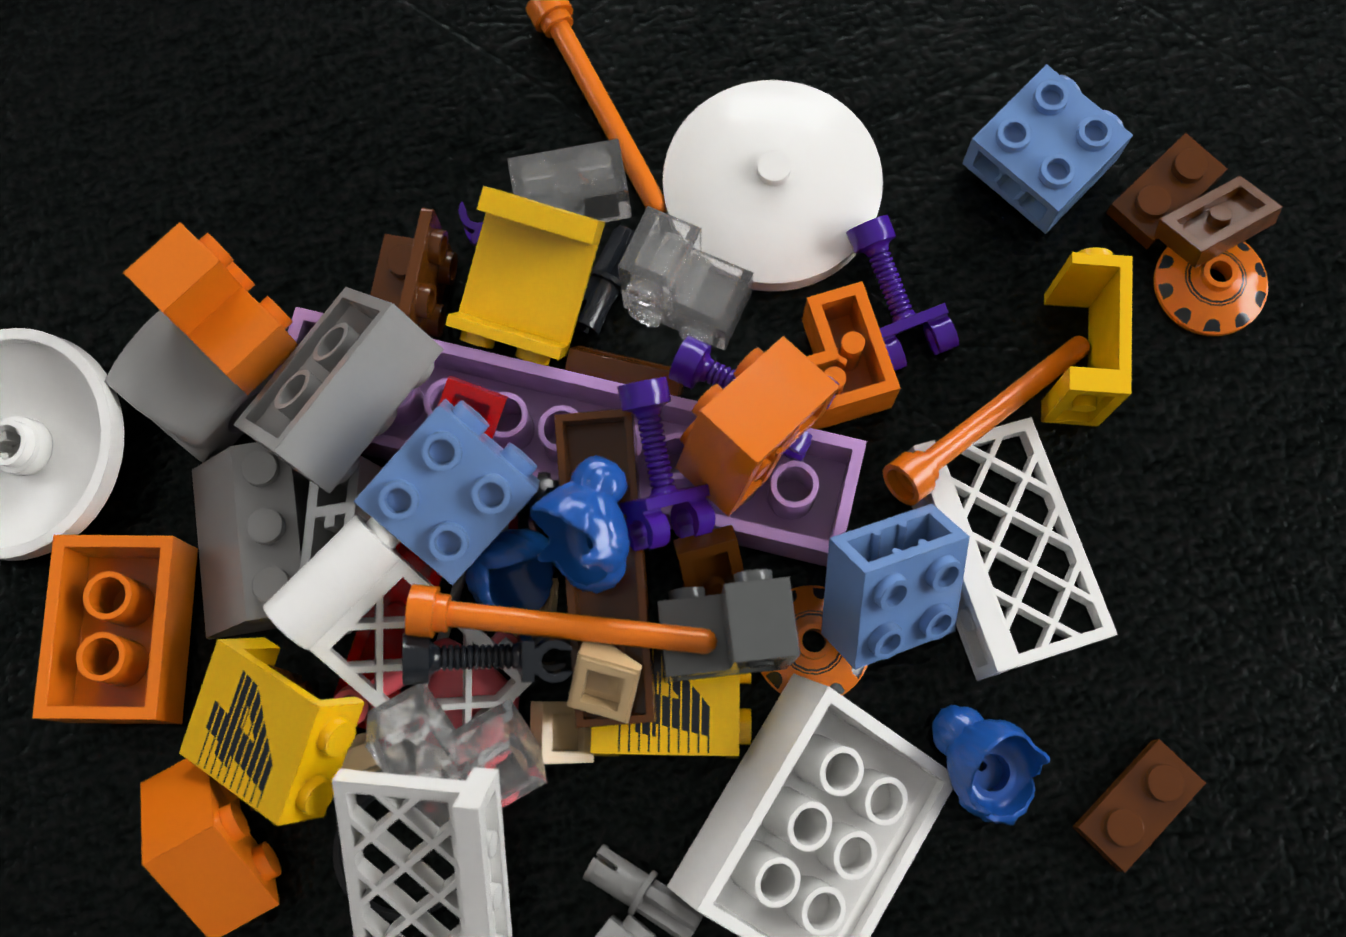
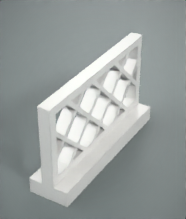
M1032 417L994 427L961 453L980 464L971 486L951 477L946 465L939 470V478L935 481V489L916 505H912L914 510L933 504L970 536L956 627L976 681L1118 635ZM1016 436L1020 437L1027 455L1022 471L995 457L1002 440ZM932 440L915 445L907 452H924L936 442ZM989 444L986 452L977 448ZM989 469L1016 483L1006 506L979 492ZM1025 488L1044 498L1048 513L1043 525L1016 511ZM958 495H960V496H962L963 498H965L964 501H963V504H961V501H960V498H959ZM973 503L1001 517L991 541L971 530L967 516ZM1010 523L1037 537L1028 560L1000 547ZM1054 526H1055V529H1056L1057 533L1054 532V531H1052V529H1053ZM1047 542L1063 550L1066 554L1070 566L1064 580L1037 566ZM979 549L982 550L983 552H985V555H984L983 559H982V556H981V554H980ZM994 558L1022 572L1012 597L994 588L988 572ZM1031 578L1058 591L1049 616L1021 602ZM1075 581L1077 582L1079 588L1074 586ZM1069 597L1086 606L1094 625V630L1080 634L1059 623ZM1000 605L1006 607L1004 614L1002 612ZM1016 613L1043 627L1035 649L1018 654L1009 630ZM1053 634H1056L1064 638L1063 640L1049 644Z
M473 767L466 781L339 769L332 780L354 937H404L400 932L411 923L427 937H513L499 769ZM355 794L373 795L390 811L377 822L357 805ZM420 800L448 803L450 820L439 828L414 805ZM398 819L402 820L424 840L412 851L386 830ZM371 842L396 863L384 874L363 856V848ZM433 849L455 868V873L446 880L441 878L421 860ZM405 872L429 892L418 903L394 883ZM379 895L397 910L401 916L389 924L370 908V900ZM439 901L460 919V924L451 931L427 912Z

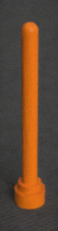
M530 0L526 6V12L538 32L544 33L546 37L554 39L647 212L653 217L663 216L666 213L664 195L571 28L573 25V7L569 0Z
M1083 336L1071 338L926 451L903 452L883 469V478L890 492L906 505L912 506L920 502L935 489V481L939 478V470L1061 376L1070 366L1075 365L1090 351L1089 341Z
M412 584L405 613V633L408 636L433 638L436 632L447 633L449 627L697 654H709L717 646L715 633L706 628L452 601L451 594H442L440 587Z

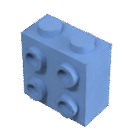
M1046 64L972 138L962 164L1046 234L1118 160L1133 134L1124 128L1123 123L1115 114L1108 110H1102L1082 94L1079 86L1071 78L1059 75Z
M444 399L353 502L451 585H454L538 491L540 480L533 475V472L538 468L537 465L522 450L510 442L503 449L485 433V430L490 425L475 409L462 400L456 406H453L447 399Z
M929 504L829 538L821 634L856 670L955 632L970 536L936 506Z

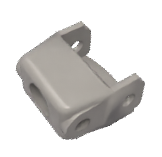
M159 310L129 341L114 362L104 382L136 410L157 424L190 454L204 463L208 458H212L228 447L233 446L244 434V432L234 426V423L273 377L274 372L247 396L183 331Z

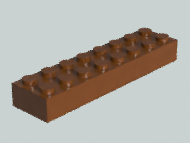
M622 409L554 415L559 487L570 482L572 473L581 462L588 457L600 456L616 463L625 474L627 491L617 503L620 507V503L641 498L635 418L633 413L622 411ZM627 514L623 515L625 521L627 519ZM629 546L624 576L617 582L615 587L600 593L583 592L571 585L566 578L568 614L650 622L645 549L634 551ZM570 640V646L573 649L571 650L572 678L577 655L583 641ZM613 645L642 665L628 724L656 722L657 707L652 649ZM575 709L576 728L627 724Z

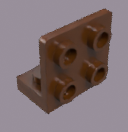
M421 208L414 238L384 234L370 294L376 298L393 303L432 339L434 337L441 338L444 332L446 306L442 304L445 286H452L454 284L458 268L457 253L452 251L448 242V232L443 230L434 209Z

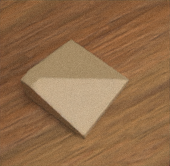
M583 641L577 655L567 707L628 724L642 665L611 644Z

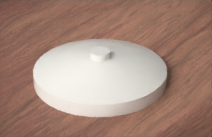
M762 80L737 85L719 92L699 105L685 119L674 135L667 151L663 170V195L666 214L672 231L682 248L697 264L717 278L739 287L758 291L799 289L822 281L844 267L856 255L853 252L846 232L857 225L877 218L883 189L882 167L876 146L869 132L856 115L840 101L816 88L780 80Z
M27 328L0 330V560L6 561L26 560L52 552L53 535H79L86 529L101 511L113 490L121 467L124 450V421L120 401L116 391L104 382L107 374L101 365L90 354L70 341L43 331Z

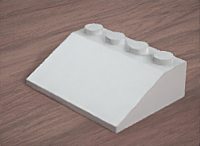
M793 673L667 887L696 911L740 937H870L953 790L948 771L941 764L829 686Z

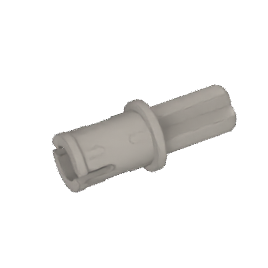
M603 844L596 854L598 857L593 858L583 879L587 882L590 881L628 906L627 914L634 916L637 912L674 937H692L702 920L703 914L696 911L667 886L656 880L658 876L656 871L652 870L650 874H647Z

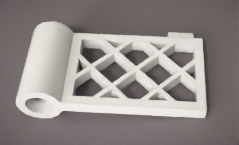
M356 514L263 605V609L270 620L289 639L315 654L432 758L447 769L532 682L522 683L518 670L513 669L512 666L510 669L504 667L503 670L511 679L495 695L472 696V670L466 668V670H463V697L428 699V684H419V699L392 701L383 693V672L402 671V659H383V629L405 628V616L383 617V596L402 577L411 585H433L395 549L401 541L372 517L366 521L363 517ZM375 605V617L362 618ZM458 628L463 632V645L466 648L468 645H473V643L478 645L479 648L481 644H484L485 647L487 644H491L492 647L496 644L482 630ZM375 629V660L347 661L332 648L348 631ZM505 637L498 644V647L500 646V644H504V646H506V644H510L512 647L513 643L507 637ZM375 672V685L361 673ZM481 708V709L472 717V709ZM462 709V728L444 746L428 733V711ZM419 712V724L407 713Z

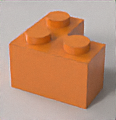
M179 222L123 273L248 396L284 363L298 346L285 330L293 321L269 296L258 303L248 293L255 284L233 262L234 259L209 233H206L198 240Z
M863 281L807 297L802 323L813 355L806 357L824 373L837 381L840 386L829 408L825 410L823 415L810 428L819 430L892 408L901 388Z
M784 336L765 353L759 347L751 351L738 365L733 374L736 379L723 389L719 384H715L708 389L692 409V413L697 418L680 438V442L685 446L675 468L694 486L708 484L710 496L706 497L728 517L768 480L783 452L823 415L840 387Z
M184 759L140 783L142 865L206 937H222L279 905L276 877L282 873L279 860L267 842L264 841L258 844L251 836L248 822L241 811L240 798L188 759Z

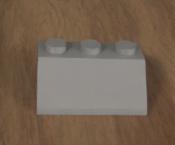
M345 287L234 423V426L309 481L330 494L337 484L345 482L352 476L359 465V456L374 437L383 434L393 424L397 416V408L411 390L421 386L430 377L434 369V361L444 349L393 303Z
M257 442L230 446L192 469L207 639L277 629L278 627L265 613L263 605L300 570L310 481Z

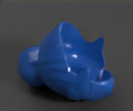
M588 457L576 467L570 482L545 495L531 507L532 519L549 536L548 546L537 555L538 561H554L570 584L583 592L600 593L615 587L617 582L624 576L630 540L628 539L626 521L617 503L627 491V480L624 472L616 463L605 457Z
M511 529L500 532L465 571L468 591L474 597L476 604L540 610L550 596L553 574L555 572L554 566L558 569L554 561L539 562L537 559V555L548 546L549 539L538 531L529 529Z
M951 704L946 708H942L932 723L933 742L940 753L946 755L948 775L951 786L959 797V804L974 816L980 817L984 822L1014 825L1020 816L1027 813L1029 805L1034 798L1035 783L1032 777L1041 773L1042 766L1050 762V757L1034 745L1020 727L1011 722L996 719L984 720L977 710L970 707ZM981 762H983V768L979 770L978 768Z

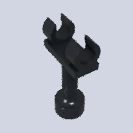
M403 633V685L429 684L432 674L440 671V669L442 671H446L447 668L449 671H452L453 668L455 670L460 668L462 670H466V668L472 670L474 667L475 670H478L480 667L481 670H485L486 667L488 670H491L492 667L493 669H498V667L500 669H504V667L510 669L511 666L513 669L518 670L522 683L534 682V675H538L541 679L550 683L562 682L573 673L571 668L563 669L567 661L553 660L551 662H544L542 657L546 651L553 648L559 650L573 649L566 639L532 637L517 634V643H514L512 647L510 644H506V646L500 644L499 647L497 644H494L493 647L491 644H487L486 647L484 644H481L480 648L478 645H474V647L468 645L467 648L465 645H462L461 648L459 645H455L454 648L452 645H449L448 648L446 645H442L440 648L430 638L408 636L406 633Z

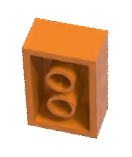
M53 535L33 719L62 723L182 724L198 548L175 536Z

